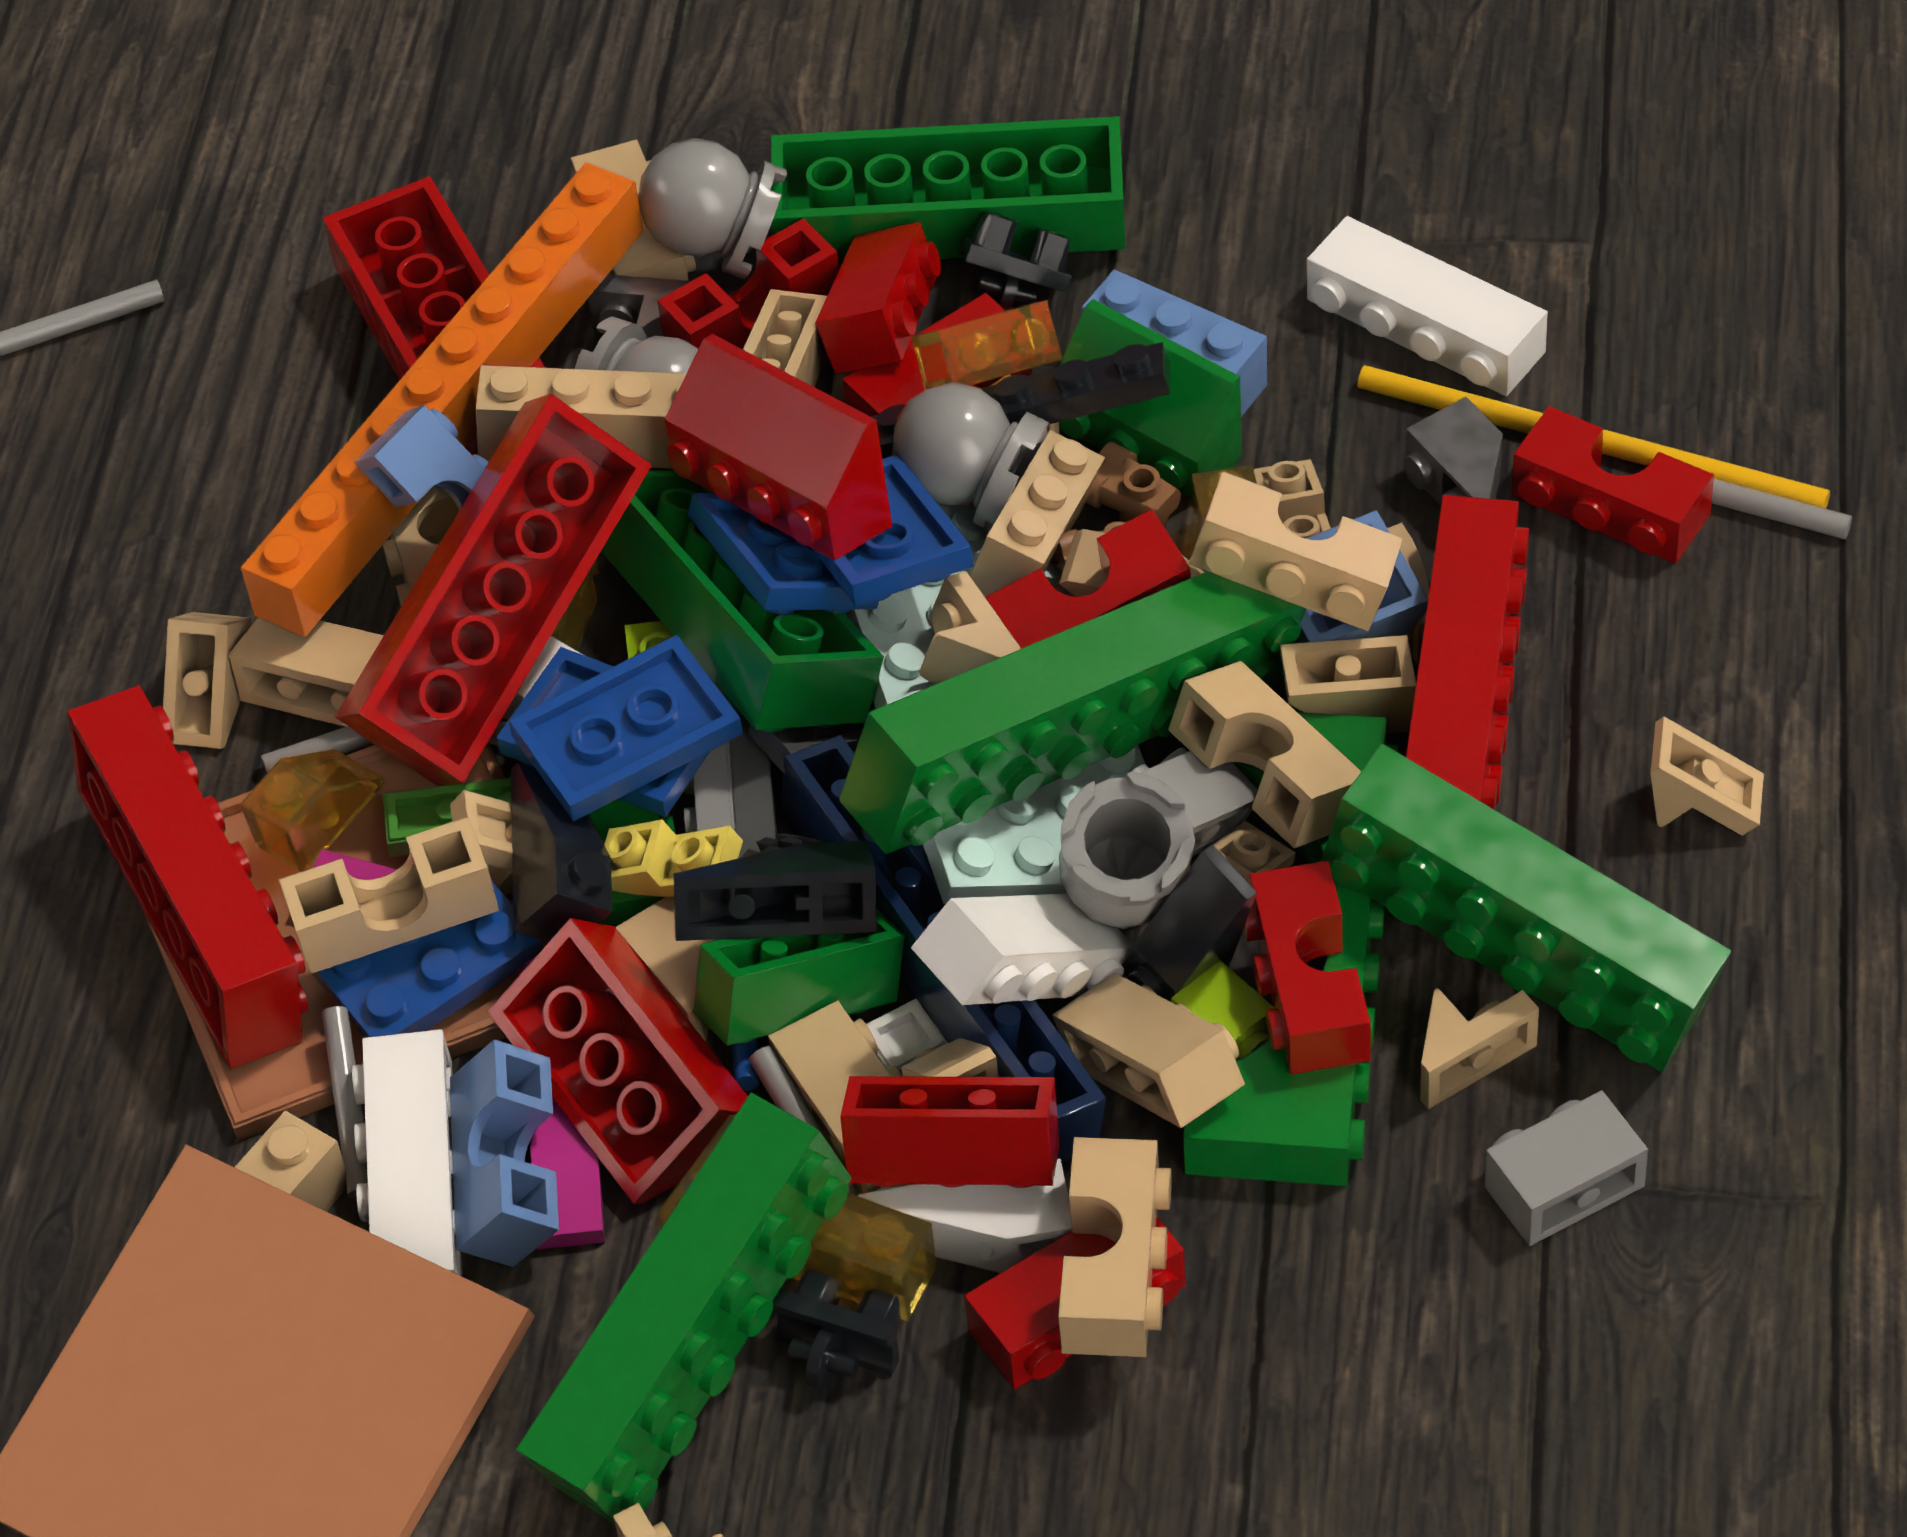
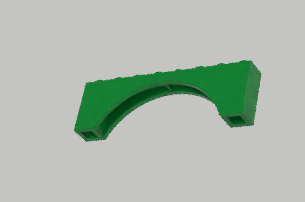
M1297 712L1361 771L1382 743L1399 753V744L1387 743V717ZM1233 762L1258 789L1264 771L1247 763ZM1329 835L1297 847L1309 864L1321 862ZM1333 878L1342 911V953L1328 955L1323 971L1357 968L1365 999V992L1378 993L1380 953H1369L1370 938L1383 939L1385 906L1359 890H1350L1343 887ZM1367 1007L1371 1022V1048H1373L1375 1008ZM1269 1039L1261 1047L1236 1062L1245 1085L1184 1127L1185 1175L1348 1186L1350 1160L1363 1161L1365 1120L1354 1119L1355 1103L1368 1104L1370 1063H1356L1290 1075L1285 1050H1273Z

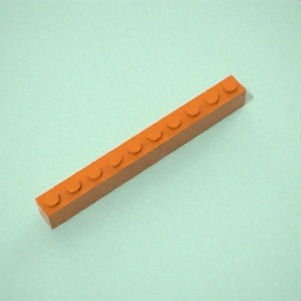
M584 163L241 566L254 616L304 638L310 633L418 503L396 508L354 462L403 412L425 405L429 410L436 409L444 414L458 431L456 439L465 446L477 432L476 401L481 365L531 367L643 233L635 181L590 163Z

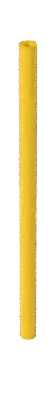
M1367 365L1362 367L1357 383L1359 389L1437 410H1442L1467 397L1494 425L1529 434L1543 415V413ZM1603 429V455L1648 466L1656 454L1661 452L1714 474V479L1827 508L1830 498V490Z

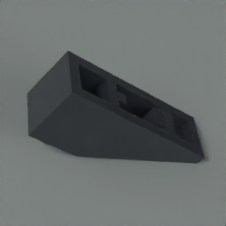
M517 762L511 768L514 931L550 942L570 918L600 923L612 913L611 857L589 814L573 822L537 770Z
M868 840L801 843L673 874L676 941L876 932V869Z
M1213 844L1201 852L1132 947L1124 971L1128 980L1139 986H1149L1158 996L1170 1002L1171 997L1220 960L1228 967L1230 966L1257 895L1252 886Z

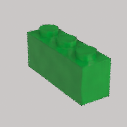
M876 908V932L732 938L700 944L693 1012L729 1046L736 1043H748L756 1038L770 1035L836 1001L840 1002L847 1014H858L865 1012L869 1008L896 1002L905 934Z

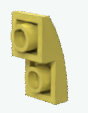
M663 819L611 828L608 831L604 845L611 857L612 891L645 896L674 897L673 874L738 859L743 840L730 825L678 835L670 829Z

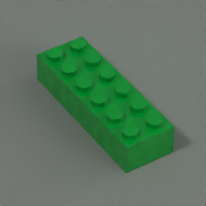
M1120 116L771 135V163L787 171L783 183L776 184L773 182L771 191L781 194L771 224L772 236L804 218L837 251L839 264L843 263L855 235L916 222L921 223L927 242H933L937 247L940 259L965 258V256L958 254L963 236L970 239L973 238L975 229L985 211L1008 217L1018 223L1009 251L1017 254L1028 255L1037 227L1062 234L1070 239L1068 252L1126 249Z
M674 470L648 471L601 550L609 562L618 570L674 636L678 635L703 670L755 730L779 732L784 728L817 726L820 728H835L839 724L864 723L870 711L884 659L881 652L845 613L828 612L825 610H795L791 614H775L763 610L688 516L693 493L712 492L689 479L681 477Z
M1383 743L1342 797L1321 862L1329 861L1333 878L1343 887L1361 891L1387 907L1389 912L1398 920L1419 926L1444 941L1446 946L1456 955L1466 959H1474L1502 976L1503 980L1511 988L1519 992L1523 990L1526 994H1532L1557 1009L1571 1024L1592 1030L1617 1045L1619 1050L1629 1059L1638 1063H1646L1661 1073L1700 1016L1731 953L1730 949Z
M753 1093L749 1094L516 1449L558 1491L614 1525L613 1515L637 1503L640 1504L643 1511L648 1508L656 1494L658 1487L657 1478L672 1456L681 1454L689 1445L696 1430L697 1416L710 1396H717L725 1389L735 1369L734 1359L747 1339L757 1336L766 1326L773 1311V1299L787 1278L795 1277L802 1270L811 1252V1240L824 1220L834 1218L847 1199L849 1192L848 1183L852 1177L818 1129Z

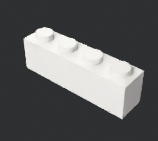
M1346 216L1307 258V300L1317 304L1327 312L1336 313L1366 328L1376 336L1385 337L1416 352L1425 360L1434 361L1465 376L1476 385L1485 386L1506 397L1546 352L1548 311L1349 216Z
M1068 893L951 898L912 945L911 949L962 1005L1080 996L1114 973L1122 976L1124 968L1121 965L1129 957L1134 944L1119 928L1093 922L1072 902Z
M443 1030L362 1038L363 1064L352 1066V1081L356 1104H365V1123H358L354 1126L358 1163H367L368 1177L367 1183H359L356 1188L361 1224L369 1223L370 1233L462 1276L461 1251L456 1250L450 1098L452 1060Z

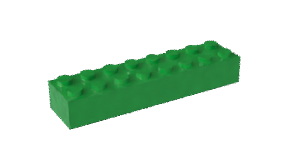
M1202 573L870 711L867 715L839 801L886 855L910 844L914 846L922 845L946 828L962 821L966 824L972 823L994 807L1010 800L1017 802L1025 800L1035 793L1038 788L1061 778L1070 780L1081 774L1088 766L1109 757L1115 759L1123 757L1136 745L1156 736L1164 738L1172 735L1168 729L1184 680L1242 661L1271 689L1274 688L1283 675L1280 645L1293 644L1299 637L1301 632L1300 623L1306 608L1213 573Z

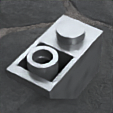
M1464 397L1406 429V457L1403 459L1405 472L1416 488L1420 490L1425 489L1440 506L1442 505L1443 495L1496 499L1501 476L1503 434L1467 397Z

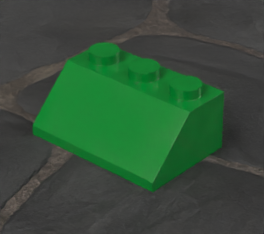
M1092 299L1082 312L1060 365L1071 360L1090 361L1113 355L1120 349L1130 345L1140 344L1148 346L1163 342L1170 362V394L1059 422V428L1068 436L1074 439H1082L1100 450L1109 442H1114L1137 455V463L1154 467L1159 472L1160 478L1177 488L1181 494L1199 503L1219 482L1222 471L1228 473L1242 458L1240 376Z

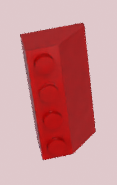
M714 334L704 338L665 417L669 441L667 455L674 471L681 477L689 479L716 494L720 499L736 505L755 516L761 522L768 523L795 538L802 545L809 546L832 560H837L891 528L892 519L876 419Z
M570 918L487 1011L513 1046L550 1057L553 1099L633 1204L641 1205L697 1175L748 1097L615 926Z

